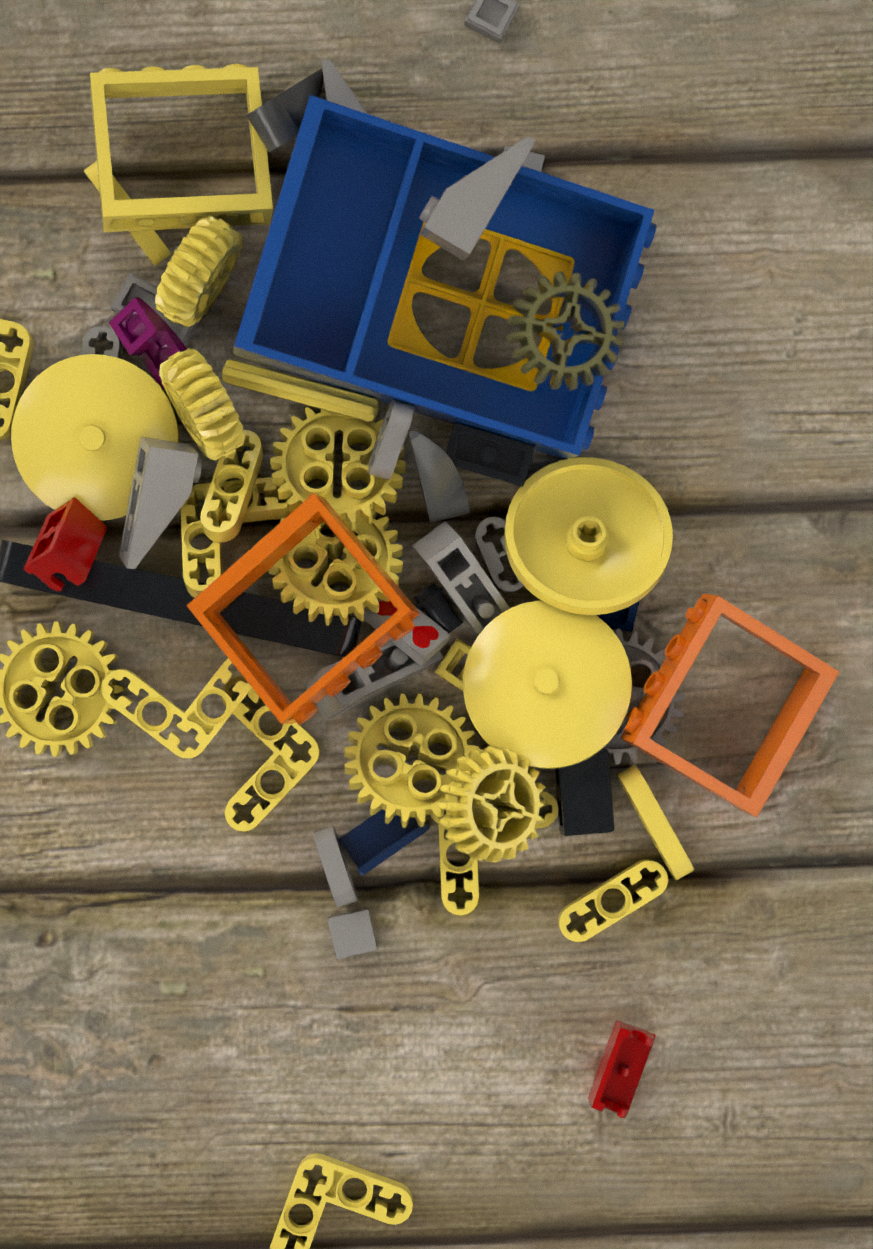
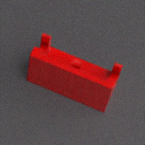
M74 497L47 515L23 569L28 574L33 573L55 591L61 592L64 583L56 578L53 573L63 574L67 580L77 586L82 584L87 579L107 526Z
M619 1020L615 1021L588 1096L591 1108L602 1112L606 1108L617 1113L618 1117L626 1118L656 1037L654 1033Z

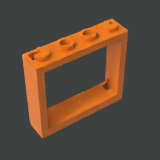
M315 493L308 497L186 605L281 724H294L297 722L298 725L306 722L318 711L316 704L327 694L333 697L346 688L350 683L348 676L359 666L362 669H366L376 662L383 654L380 648L393 638L395 641H398L407 635L415 626L412 620L420 614L328 501ZM324 521L398 611L294 702H291L222 617L220 612Z
M703 593L695 606L688 608L686 612L687 622L680 634L673 636L666 646L664 654L667 657L659 671H654L647 679L644 686L645 695L639 706L633 708L626 716L629 718V721L620 739L738 810L757 818L838 676L839 671L720 596ZM720 616L805 668L736 790L650 739Z

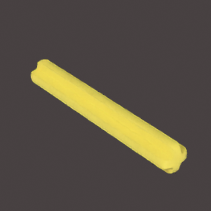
M230 359L226 361L222 369V380L227 384L359 420L373 422L379 411V400L377 398Z

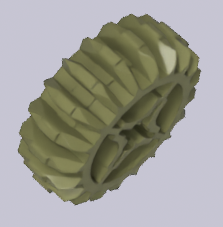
M557 272L553 279L554 287L546 276L537 280L539 291L530 285L527 286L523 292L530 303L517 299L513 304L515 310L523 314V316H510L507 321L510 326L520 328V332H513L507 336L508 342H521L522 346L511 353L512 358L519 359L526 355L529 361L522 366L521 371L526 374L534 367L539 369L534 379V382L537 384L543 383L548 374L551 375L550 388L552 390L560 388L563 378H565L566 387L569 391L577 389L578 376L585 386L593 384L594 377L592 371L600 377L608 373L607 367L602 360L608 363H615L618 360L617 354L609 349V346L620 347L624 343V339L612 335V331L624 328V321H612L610 315L620 310L619 305L613 304L607 308L603 303L604 300L609 298L610 291L605 289L598 295L594 294L593 291L597 286V280L593 278L585 284L584 288L580 287L582 278L581 274L577 272L572 274L569 285L566 283L563 272ZM565 297L564 306L560 308L557 318H544L543 320L534 318L543 302L552 298ZM578 301L592 313L598 331H595V327H590L581 320ZM568 322L571 325L569 329L573 328L576 335L563 341L560 338L562 334L558 335L556 328ZM533 332H536V335L542 336L550 342L552 346L551 357L554 358L553 362L548 360L539 351L534 341ZM590 343L596 345L590 358L582 365L566 366L567 358L571 356L575 344L586 345Z

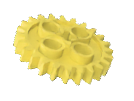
M309 407L305 408L306 420L302 421L298 417L292 416L291 425L293 431L286 428L280 429V436L283 442L273 443V451L277 456L270 458L271 469L276 471L271 474L273 485L280 486L277 489L279 500L289 498L287 502L288 511L292 513L308 497L315 493L325 498L343 521L348 522L352 530L356 529V518L359 517L367 524H371L372 510L385 515L386 504L384 500L395 503L397 501V492L394 489L403 488L404 478L399 474L405 473L406 461L400 460L404 457L403 446L389 480L368 474L371 454L384 419L377 423L374 421L367 422L321 409V413L315 414ZM337 433L343 434L342 489L340 498L333 496L335 435ZM318 441L328 445L322 450H313L308 447L310 444ZM355 443H365L369 448L365 451H354L350 446ZM314 479H320L327 483L324 487L318 489L307 486L308 482ZM361 480L366 482L368 486L364 489L356 490L349 487V484L353 481ZM323 521L317 529H321L325 522Z
M372 510V523L367 524L361 517L356 518V529L352 530V532L359 534L357 538L374 555V558L399 586V577L396 573L402 572L403 561L397 558L402 556L403 547L402 545L394 544L398 540V531H386L389 527V518L386 516L375 520L377 512ZM326 523L321 529L315 528L268 570L269 574L276 575L272 579L273 589H283L281 592L282 603L295 599L293 613L298 614L307 608L310 622H313L318 614H324L326 626L331 624L333 616H339L342 624L345 626L348 623V614L354 613L360 621H364V608L367 607L371 611L378 613L379 602L377 598L387 602L390 601L337 536L331 538L321 533L325 529H329ZM342 551H343V561H341L340 559H337V558L341 555V552H342ZM328 558L331 559V560H333V562L329 565V568H328ZM302 559H311L316 562L313 567L308 569L296 565ZM323 575V581L317 587L311 585L317 582ZM341 581L347 583L350 588L343 592H336L329 586L334 582Z
M54 621L52 632L49 633L45 624L39 623L37 624V636L35 637L30 631L23 629L21 636L24 643L20 644L14 640H8V646L13 653L11 655L0 654V661L4 664L3 669H0V708L4 712L0 716V724L10 722L12 725L7 731L6 736L12 738L22 734L19 745L21 748H27L34 741L35 754L37 755L43 754L48 745H50L53 757L61 755L63 745H65L70 755L77 754L78 741L87 749L92 748L91 734L105 738L107 734L102 724L113 725L118 722L110 714L111 709L115 708L108 704L101 692L105 676L114 671L110 665L117 660V654L104 656L102 653L106 649L108 642L102 640L93 645L92 641L95 632L92 630H87L79 637L78 624L72 623L67 632L64 633L62 622ZM49 649L56 651L59 656L58 667L52 672H47L41 665L42 655ZM77 657L78 661L75 667L71 669L61 683V688L65 691L64 696L52 698L43 721L39 722L37 715L54 694V690L49 687L50 683L60 682L68 669L71 658ZM84 670H89L95 677L94 688L88 693L81 692L76 682L78 675ZM114 678L112 679L110 684L115 688L112 693L114 697L115 694L126 691V687L115 685ZM27 685H32L38 693L37 702L31 708L25 707L20 700L21 690ZM62 706L69 707L74 714L73 723L67 729L58 726L55 718L57 710Z
M419 693L414 704L408 703L405 694L400 695L399 705L396 706L388 698H384V711L380 712L371 705L369 707V717L371 720L358 717L357 727L361 732H349L348 741L355 745L345 747L344 757L353 760L344 764L345 774L355 775L349 780V789L356 790L362 788L357 795V802L362 804L371 800L370 815L373 816L383 809L386 811L385 823L387 824L392 821L395 815L401 816L402 828H406L410 817H415L418 825L424 827L425 816L430 815L438 824V821L441 819L442 809L436 804L446 799V793H443L439 787L444 784L449 785L451 780L447 774H439L437 770H459L457 759L469 757L470 751L480 749L479 746L469 745L474 740V730L462 732L466 718L460 717L453 721L451 719L454 708L452 705L442 712L438 710L439 698L435 697L429 706L423 705V697ZM402 728L407 730L411 736L406 740L400 741L392 738L389 733L394 729ZM435 743H441L446 745L450 752L439 756L433 754L428 747ZM380 745L385 746L387 750L379 751L377 747ZM411 755L419 757L418 760L414 761L413 765L405 763L406 760L411 758ZM385 764L393 767L396 772L391 777L384 778L378 776L374 769L379 765ZM424 779L430 781L435 788L431 792L422 793L417 791L413 784L418 780Z

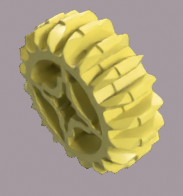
M211 215L199 220L196 226L191 227L188 235L182 239L181 244L174 251L173 257L167 263L168 266L161 276V283L157 287V294L155 296L156 309L163 313L164 317L170 321L186 327L199 322L203 315L208 313L209 308L215 304L216 299L223 292L224 286L230 280L229 277L232 271L236 268L235 264L240 257V250L242 249V234L224 220H218Z
M189 348L169 356L168 360L160 364L159 376L166 390V395L170 399L186 432L189 433L193 442L196 443L205 457L214 461L222 456L225 458L236 452L235 449L244 445L245 433L243 425L239 420V415L226 389L222 386L219 377L216 376L204 356L200 355L198 351Z
M488 746L484 750L475 749L470 751L469 757L457 759L459 770L451 769L446 771L451 782L449 785L444 784L439 787L443 793H446V799L436 805L440 809L446 810V815L438 822L442 826L450 827L445 837L449 841L456 842L455 849L461 853L468 854L474 860L483 861L485 859L493 863L501 862L502 858L508 860L515 858L516 851L529 850L527 838L534 839L539 837L534 827L536 823L541 824L545 822L542 816L539 815V810L548 805L544 800L539 799V794L546 787L542 783L535 782L540 772L535 768L529 767V759H521L518 763L517 752H514V750L505 749L502 751L499 747ZM485 799L491 801L492 804L485 802ZM493 804L499 806L500 809L493 807Z

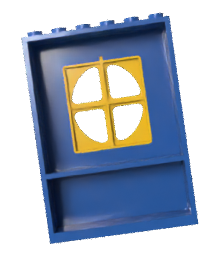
M310 95L236 337L234 355L327 385L374 397L384 403L390 404L394 399L414 406V412L451 424L456 422L535 446L534 450L561 459L580 456L581 450L587 451L594 435V427L589 426L593 411L601 409L606 396L607 387L602 385L604 376L600 377L592 371L594 383L589 386H585L578 376L577 389L571 391L566 387L565 378H563L560 388L552 390L550 388L551 375L548 374L543 383L537 384L534 382V379L539 369L534 367L526 374L521 371L522 366L529 361L527 357L517 363L500 368H479L474 364V354L486 317L496 316L508 320L510 316H523L512 305L496 300L493 294L504 255L511 249L518 251L534 264L542 276H546L553 287L554 275L557 272H563L567 285H569V280L575 272L581 274L580 287L584 288L591 278L597 280V286L593 293L598 295L605 289L610 291L609 298L604 300L603 303L607 308L613 304L619 305L620 310L610 315L612 321H624V328H622L624 330L632 309L631 305L626 304L631 288L637 289L644 271V265L639 263L643 247L647 249L650 247L656 232L657 225L651 223L655 210L521 166L479 238L487 241L491 247L479 289L475 292H469L429 279L422 273V266L425 260L442 247L420 235L426 223L420 220L419 217L432 196L440 200L448 187L486 164L495 156ZM421 292L465 306L470 310L468 326L460 352L456 358L444 356L421 333L412 310V299L416 293ZM565 297L552 298L550 312L547 315L536 313L534 318L541 320L544 318H557L560 308L564 306ZM578 301L581 320L586 325L595 327V331H598L592 313ZM568 322L556 328L557 334H562L560 338L563 341L576 335L573 328L569 329L571 325ZM618 330L612 331V335L616 336ZM541 337L538 349L548 360L553 362L554 358L551 357L552 346L546 338ZM590 343L586 345L575 344L571 356L567 358L566 366L582 365L590 358L596 345ZM609 346V349L615 352L618 356L619 347ZM602 360L608 370L613 369L615 363H608Z

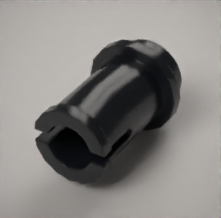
M433 583L414 597L418 602V605L415 607L418 609L422 608L430 619L450 633L464 622L442 595L444 589L442 587L438 589Z

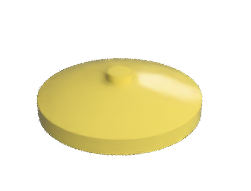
M99 354L70 357L51 365L41 372L21 396L14 413L11 428L14 460L19 473L29 489L43 503L54 510L75 497L101 521L120 518L127 514L141 437L180 443L177 415L170 399L160 384L137 365L117 357Z
M593 457L561 460L531 475L524 482V486L518 489L511 501L504 531V543L509 563L525 588L538 599L552 607L582 615H601L616 612L644 598L661 579L669 561L673 542L671 518L663 499L656 489L632 469L610 460Z
M541 600L517 605L494 618L474 641L463 673V694L466 709L481 737L489 746L499 747L502 751L505 749L514 750V752H517L518 763L521 759H529V767L538 769H556L572 766L585 761L601 751L613 739L623 724L632 693V676L629 660L623 645L614 631L597 615H582L562 611Z

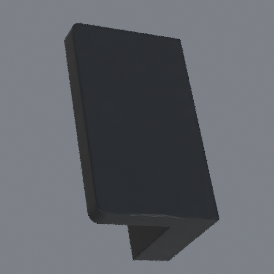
M455 422L446 454L458 468L523 487L535 446Z
M603 748L583 762L554 769L560 834L571 836L613 832L615 827L608 750Z

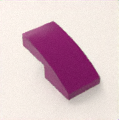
M134 297L109 324L129 355L141 356L155 380L165 389L159 376L160 364L168 360L169 356L179 351L183 352L187 348L169 325L140 297Z

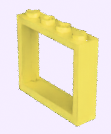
M230 64L224 68L206 69L200 65H190L182 70H164L161 67L152 66L143 68L141 71L122 72L117 68H105L99 72L90 73V94L103 233L186 229L196 226L199 220L209 215L218 220L222 219L232 226L270 224L273 202L267 149L250 120L249 127L257 194L115 200L105 98L246 93L249 114L262 106L258 67Z

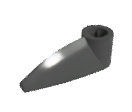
M322 68L247 114L248 119L268 152L298 135L310 95L319 98L323 82Z
M408 431L430 523L470 514L464 483L453 461L429 438L417 431Z

